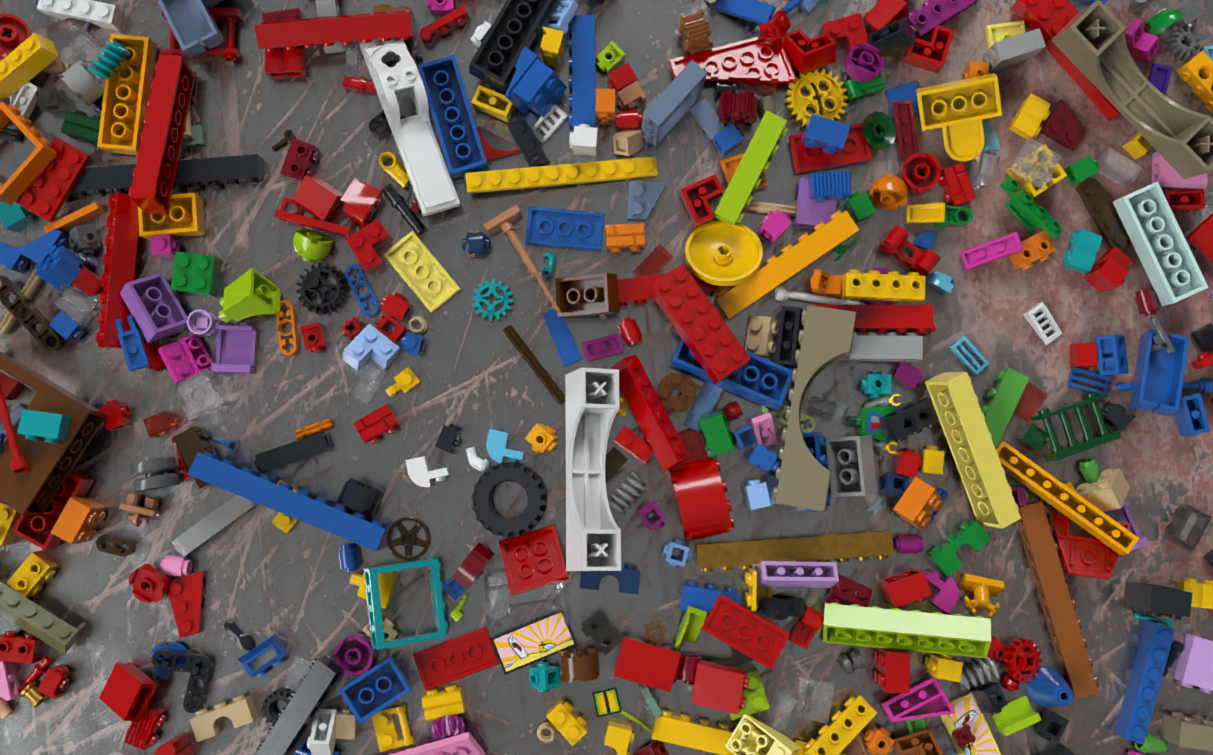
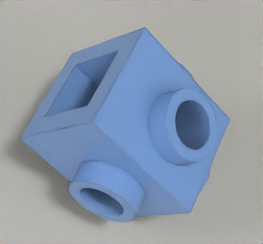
M675 539L674 542L669 541V545L665 544L662 555L665 556L664 560L668 562V566L679 568V566L684 567L685 563H689L692 552L689 551L690 547L686 546L685 541ZM675 549L680 551L678 556L673 555Z

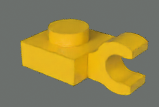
M408 366L393 378L397 383L385 391L392 398L401 390L405 394L408 393L421 381Z

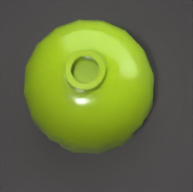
M298 228L293 236V247L296 253L302 257L303 261L313 263L314 260L324 259L332 248L333 239L318 231L315 234L310 233V229Z

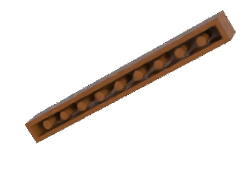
M1042 501L1028 502L1025 506H1018L1021 519L1017 520L1062 675L1073 692V698L1079 699L1099 693L1097 688L1099 686L1098 679L1093 675L1091 668L1093 667V662L1087 654V642L1080 631L1082 625L1074 611L1076 610V605L1070 597V585L1063 573L1065 568L1058 557L1059 547L1053 540V527L1048 523L1046 516L1048 515L1047 507Z

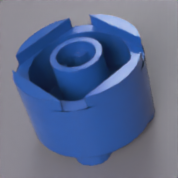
M54 245L48 251V257L44 261H39L35 269L38 271V277L60 291L62 290L60 288L62 285L68 286L75 280L82 270L79 268L80 263L84 265V261L65 246L58 247Z

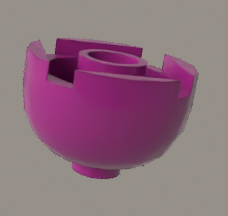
M859 43L857 46L853 45L847 53L845 70L857 82H870L882 72L885 66V59L883 56L881 58L878 55L879 50L876 47L867 43Z

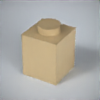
M342 708V711L336 714L335 739H355L359 735V723L350 708Z

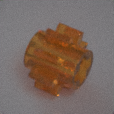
M651 621L649 628L644 627V630L648 632V634L644 635V639L649 638V644L654 642L660 646L662 639L667 640L663 633L667 632V629H661V622L658 625H654ZM656 629L657 632H660L658 633L657 638H655L654 635L650 636L651 634H653L652 630Z

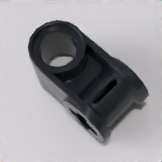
M384 110L369 122V129L373 137L379 140L386 138L392 133ZM376 126H383L381 131H374Z

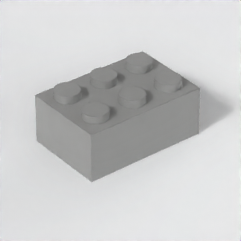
M872 435L825 439L828 470L831 471V497L878 494Z

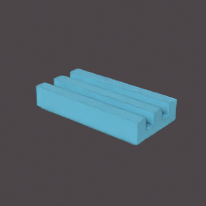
M962 335L959 340L949 347L950 351L974 377L990 364L965 335ZM962 342H964V344H965V345L973 352V354L982 362V364H983L982 366H981V365L973 358V356L964 348V346L961 344ZM956 347H958L961 350V352L970 360V362L977 368V370H975V368L966 360V358L957 350Z

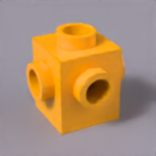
M536 423L525 439L532 444L531 448L540 454L552 452L558 444L556 441L559 437L555 435L556 431L549 425L545 426L542 423Z

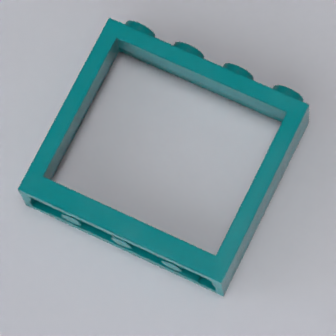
M438 558L364 568L373 649L380 650L446 637L448 625L444 619L446 606L445 602L442 601L444 587L442 581H440L441 564L438 562ZM429 566L436 632L385 641L378 574Z

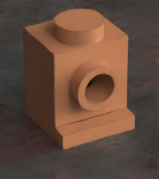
M637 81L617 92L616 103L620 110H627L628 108L632 110L640 104V101L642 104L646 102V95Z

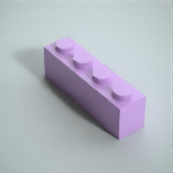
M761 561L754 568L757 571V587L831 588L839 582L836 562Z

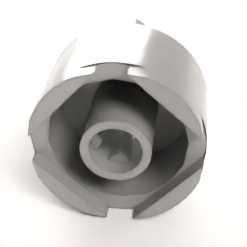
M81 60L59 76L87 107L104 94V84L95 74L87 69V66Z

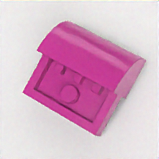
M198 334L181 338L178 342L161 346L158 349L175 384L187 380H195L211 371L213 362Z

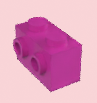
M779 210L775 213L769 212L761 222L762 226L757 234L771 246L791 225L790 216L786 212H780Z

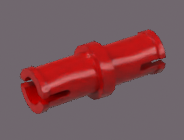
M343 77V88L356 89L363 93L365 91L377 93L373 81L367 80L366 77Z

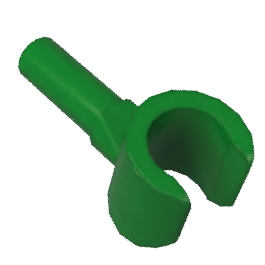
M853 240L844 246L837 245L831 253L837 252L839 256L836 260H839L846 253V250L857 244V241Z

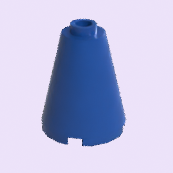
M1041 667V669L1036 670L1038 675H1032L1033 680H1028L1026 685L1028 695L1033 702L1040 706H1067L1073 700L1071 688L1062 674L1053 668Z

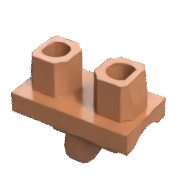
M128 493L125 503H120L119 509L135 512V514L129 513L128 519L133 520V526L139 527L142 522L148 523L149 517L144 515L153 517L161 515L162 510L158 509V498L146 497L145 504L142 506L139 505L140 494Z

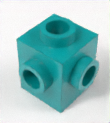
M870 371V374L864 375V379L861 380V390H864V395H870V398H881L882 395L891 394L892 375L882 374V371Z
M539 662L537 666L530 667V688L538 689V692H548L550 689L560 687V667L550 666L548 662Z

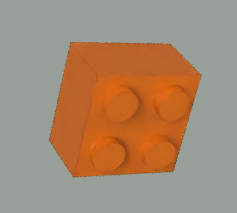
M915 477L893 510L903 520L922 530L923 527H927L930 523L932 513L941 507V500L943 498L934 487Z
M88 496L70 497L51 533L70 544L87 542L94 537L96 533L95 528L104 519L107 507Z

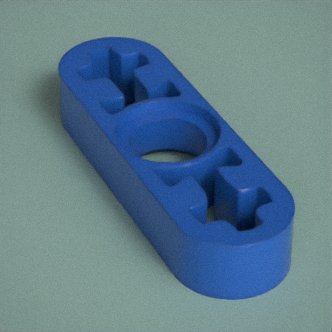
M356 264L349 265L345 270V276L362 312L370 317L376 316L380 312V305L363 269ZM352 270L359 271L357 277L359 280L364 279V281L357 282L355 277L350 276ZM362 285L368 288V292L364 296L358 294V288ZM368 299L372 305H375L374 311H366L368 304L366 301L362 302L361 300Z

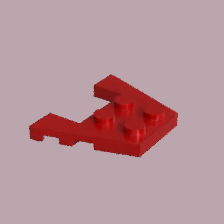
M1051 513L1049 519L1066 573L1068 575L1109 580L1119 554L1099 539L1069 535V518L1065 515ZM1118 522L1127 530L1131 527V523Z

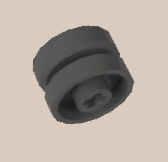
M175 457L148 459L130 465L131 475H145V478L137 479L133 482L134 492L179 485L177 474H164V472L176 468Z

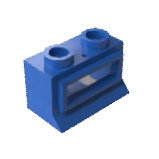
M275 634L237 660L242 663L251 678L256 675L260 678L269 672L268 667L271 665L276 667L284 662V656L289 653L277 634Z

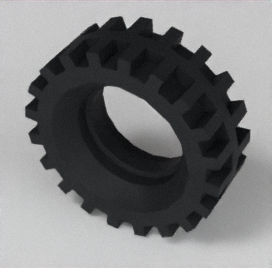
M501 463L489 468L479 477L478 482L474 486L472 509L475 511L476 519L480 521L485 530L491 531L496 536L500 535L506 538L518 537L529 532L540 522L547 507L545 485L540 476L531 468L519 463ZM507 481L516 482L521 485L528 497L524 512L513 518L499 515L494 510L491 502L492 493L495 488Z

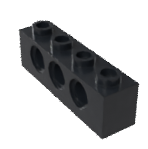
M928 395L879 418L886 440H895L897 443L906 440L907 435L921 433L923 431L922 428L926 426L933 427L937 425L939 418L931 397Z

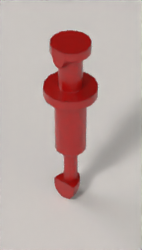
M177 447L176 455L180 464L178 470H183L184 481L191 480L193 477L187 475L189 472L188 466Z
M45 656L41 664L36 663L33 667L34 670L25 679V683L22 686H18V692L21 693L40 674H45L47 671L45 667L48 664H52L53 659Z

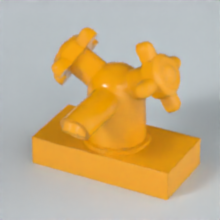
M965 574L959 582V590L973 592L974 594L973 600H970L968 596L964 597L965 610L970 611L971 615L975 616L980 609H986L990 612L988 615L990 618L998 613L1000 604L998 602L995 606L991 604L990 596H999L1004 589V581Z

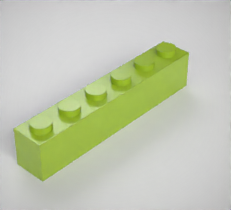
M766 110L714 213L715 218L733 227L736 222L740 223L745 214L742 212L744 205L749 206L753 195L750 194L752 189H757L762 180L759 178L762 171L766 172L770 161H768L770 154L774 155L779 147L776 144L778 138L783 139L788 129L785 127L787 120Z

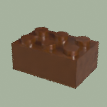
M599 273L555 278L556 302L559 308L557 310V317L570 318L620 313L617 274Z

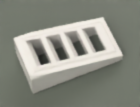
M555 103L552 110L544 118L541 116L531 128L537 140L544 144L569 118V115ZM554 111L557 112V113L561 116V118L558 119V118H557L554 114H552V113H553ZM547 118H552L556 123L553 125ZM543 122L551 128L549 131L542 125ZM538 128L546 134L544 137L537 131Z
M1043 302L1036 304L1023 314L1045 345H1048L1062 334ZM1040 312L1041 315H1039L1037 318H1035L1034 315H1035L1036 313ZM1044 318L1045 321L1039 324L1038 321ZM1049 324L1050 327L1043 331L1042 327ZM1053 329L1055 333L1047 337L1046 334Z

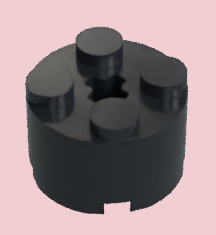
M350 478L349 481L346 480L336 502L365 515L369 512L368 516L373 517L382 498V495H380L381 491L369 485L367 488L362 487L363 483L353 478Z

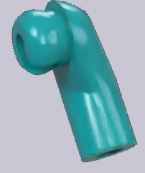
M547 251L543 257V260L548 262L542 270L544 277H549L555 270L557 257L550 251Z

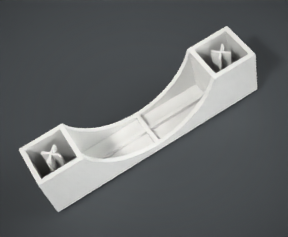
M580 368L565 375L566 571H621V529L617 526L612 516L605 481L607 442L611 425L619 410V370Z

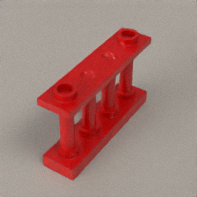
M208 8L216 24L218 22L227 23V49H216L215 46L190 58L182 49H178V41L170 27V49H161V54L183 56L184 59H225L226 61L243 59V55L238 49H235V24L243 22L244 15L238 8ZM162 11L161 16L167 21V19H166V17H165V15H164V13H163V11Z

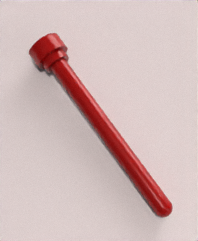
M0 384V415L13 457L10 466L12 473H21L29 470L30 466L28 460L21 455Z

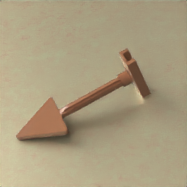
M515 205L484 223L483 225L490 237L503 230L505 235H508L526 267L536 278L555 311L559 310L539 276L536 266L514 232L515 228L512 224L523 218L518 206Z

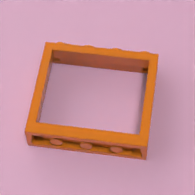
M1 102L0 131L12 120L36 146L35 150L4 185L0 182V201L12 205L57 153L50 147L52 143L42 138V133L37 128L31 126L32 122L20 114L21 110L17 109L13 104L9 106Z

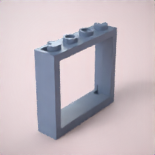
M693 60L644 111L642 123V138L644 141L656 146L701 97L707 72Z

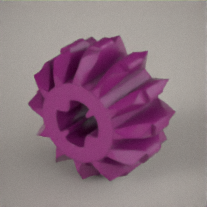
M457 715L436 718L432 722L431 727L434 741L465 733L463 718Z

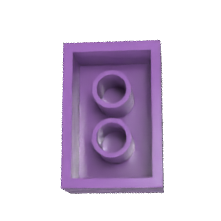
M162 272L127 282L120 292L148 343L180 333L187 326L188 317L174 292L170 290L171 287Z

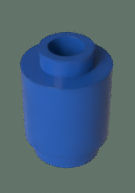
M355 543L340 545L338 554L341 569H345V573L357 571V567L360 566V559Z

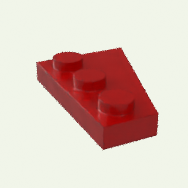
M205 571L169 580L167 584V591L179 638L201 632Z

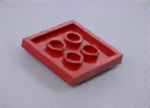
M555 525L499 541L512 596L569 579Z

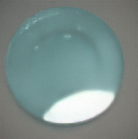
M877 496L868 502L865 509L869 514H875L884 506L885 501L880 496Z

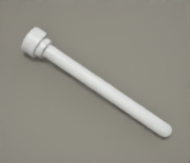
M778 285L774 294V300L779 301L791 298L827 305H866L862 302L790 291L783 285Z

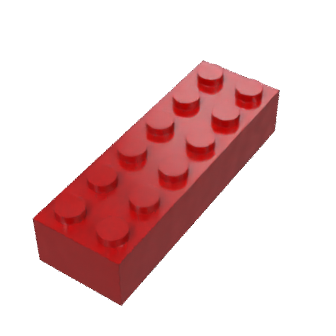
M684 264L679 265L650 284L648 291L714 385H717L748 364L751 358Z

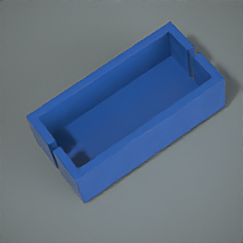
M1149 329L1140 338L1130 408L1146 412L1152 410V413L1170 417L1179 412L1190 337L1171 333L1168 337L1176 351L1168 354L1164 348L1150 353L1151 344L1155 343L1153 336L1157 335L1155 330Z

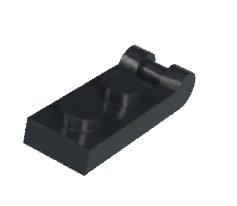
M524 116L507 125L530 167H539L550 163ZM538 153L539 158L534 160L532 156Z

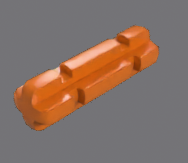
M325 419L322 422L305 426L304 429L295 430V436L297 440L306 438V436L321 433L323 430L332 429L331 419Z

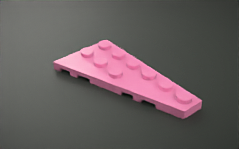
M470 732L389 755L487 754Z

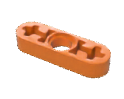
M287 300L280 301V312L276 314L279 349L282 354L293 356L299 350L295 306ZM285 304H286L287 307H290V310H287L286 313H287V317H289V318L291 317V320H289V319H283V320H282V319H281V318H286V317H285V312H282V311H281V309L284 308V305H285ZM285 323L292 325L290 333L286 334L283 332L282 327ZM284 336H293V339L289 338V343L294 346L290 349V352L285 349V346H288V340L283 339Z

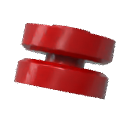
M0 14V61L31 36L27 23L13 14Z

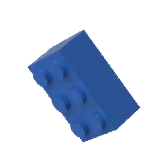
M392 654L367 670L364 674L341 687L339 692L358 723L361 724L410 692L413 687Z

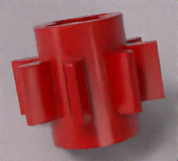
M353 317L352 321L344 319L346 324L340 326L345 331L342 336L347 337L350 335V341H353L354 337H357L363 330L362 325L364 322L359 321L356 323V317ZM350 327H357V330L350 331Z

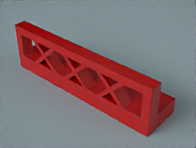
M286 197L283 198L281 209H276L274 217L281 221L344 237L354 234L356 224L351 222L350 228L341 226L339 221L344 218L350 219L351 217L347 213L337 210L332 213L335 220L330 223L322 221L316 216L313 218L306 217L303 214L306 210L304 208L300 209L299 205ZM287 204H294L298 211L295 213L286 212Z

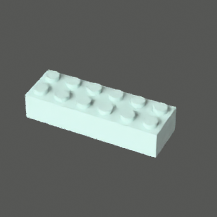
M1158 181L1113 201L1162 306L1176 303L1209 288Z

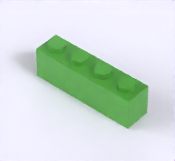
M1010 368L998 371L995 376L996 383L987 393L986 397L988 400L980 408L985 416V422L992 435L995 448H997L1029 380V377Z

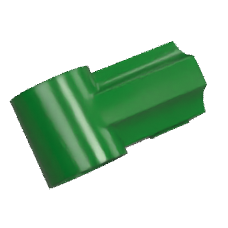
M879 74L874 80L865 83L850 79L844 82V87L847 89L846 93L849 102H855L866 95L883 91L885 89V82L883 76Z

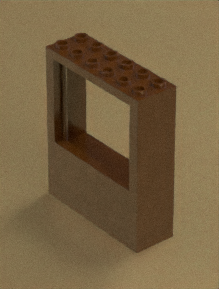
M0 351V371L36 392L26 410L72 417L67 441L58 440V444L45 442V438L41 437L38 438V441L25 439V435L17 433L20 423L19 419L14 427L21 455L28 460L30 469L24 472L12 473L10 464L13 457L8 439L3 444L2 454H0V501L22 515L42 517L107 414Z

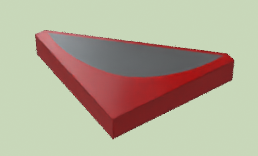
M481 126L477 127L487 162L521 152L520 148Z

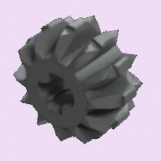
M1182 27L1178 28L1176 31L1171 32L1168 36L1169 38L1164 42L1168 45L1165 51H1170L1168 57L1174 56L1175 61L1180 59L1186 61L1196 55L1197 50L1200 48L1197 42L1201 38H1196V32L1191 33L1190 28L1185 30Z

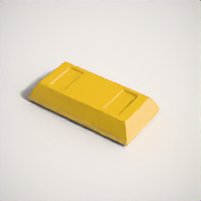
M945 203L907 205L906 224L945 222Z

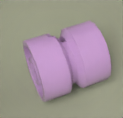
M201 309L194 310L187 318L189 330L194 334L205 337L217 334L218 330L214 329L215 325H221L218 316Z

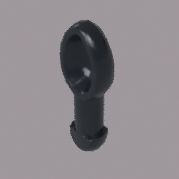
M230 621L224 623V630L228 631L236 639V643L241 649L250 651L254 648V641L251 636L241 633Z

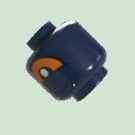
M468 232L466 238H462V250H466L467 255L470 257H483L487 252H490V237H487L484 232Z

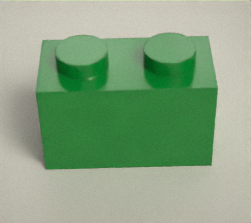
M723 408L702 414L698 422V428L700 433H704L706 438L704 444L707 451L710 450L712 456L734 450L736 442Z

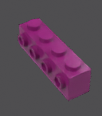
M928 0L922 5L923 8L918 11L914 9L907 14L906 22L916 29L915 38L922 39L930 34L936 25H944L976 4L979 0Z

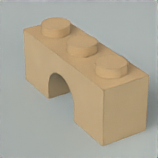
M243 694L233 698V702L226 704L224 701L214 705L212 710L208 711L207 708L195 712L196 716L189 720L196 741L199 742L222 731L220 726V718L222 716L228 717L232 721L234 729L258 719L259 716L252 696L244 697Z

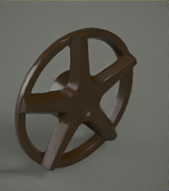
M413 517L401 518L395 521L388 530L386 537L388 549L400 560H416L427 551L430 545L429 530L419 519ZM414 521L416 524L408 531L401 522ZM396 526L401 536L390 541L391 531ZM421 526L426 533V542L416 537ZM403 545L405 557L398 555L392 547ZM413 545L424 547L418 555L411 557Z

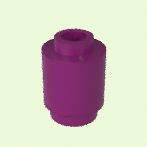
M898 534L897 538L893 540V547L899 554H918L924 550V539L917 534Z

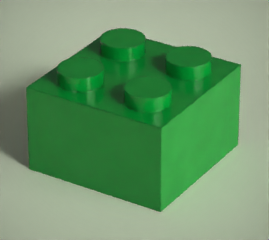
M176 252L170 290L178 293L216 297L222 260L215 256Z

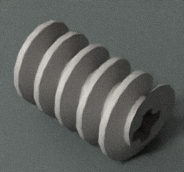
M631 472L633 479L626 477L625 479L628 484L621 483L620 485L623 490L616 488L617 496L611 494L612 502L608 501L617 512L623 515L626 514L624 507L627 509L632 508L629 502L636 504L637 501L634 496L642 497L640 490L647 492L645 483L633 472Z
M986 657L982 660L976 659L975 663L970 661L968 666L963 664L961 680L957 682L960 690L962 691L963 685L969 690V683L977 687V680L984 685V678L992 682V675L997 680L1000 679L995 662Z

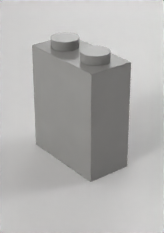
M1038 28L994 43L983 55V62H989V73L1033 59L1046 47L1040 29Z

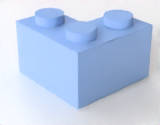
M368 324L344 349L342 359L357 371L369 358L386 369L398 356L400 347L371 324Z
M776 475L765 477L766 480L761 482L760 479L746 481L747 485H742L748 509L754 510L775 504L776 500L772 499L774 487H778L779 482L776 479Z

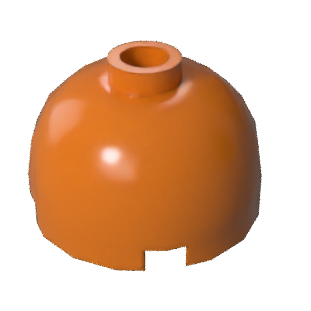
M887 174L877 178L872 183L869 199L879 209L896 210L899 205L903 204L902 207L907 204L908 188L903 179L893 174Z

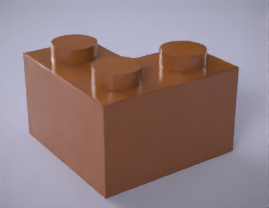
M931 728L893 739L895 741L893 743L895 755H944Z

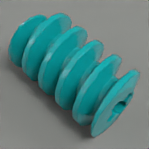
M111 38L113 43L105 42L109 49L101 48L104 56L96 55L100 61L92 60L95 68L87 67V69L103 80L112 81L109 73L117 74L114 66L121 68L122 66L118 61H126L123 54L131 55L128 49L113 38Z

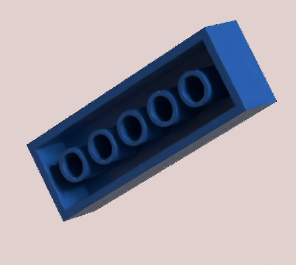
M455 55L417 65L452 179L463 177L465 173L489 169Z
M681 338L670 366L713 384ZM746 351L751 358L748 364L715 386L777 411L782 406L792 380L793 370Z

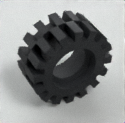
M278 689L265 698L266 700L262 703L264 706L261 708V712L264 711L262 717L267 718L265 721L267 724L271 722L272 726L278 721L279 718L274 710V704L276 701L281 700L288 705V699L293 693L292 690L288 692V689Z

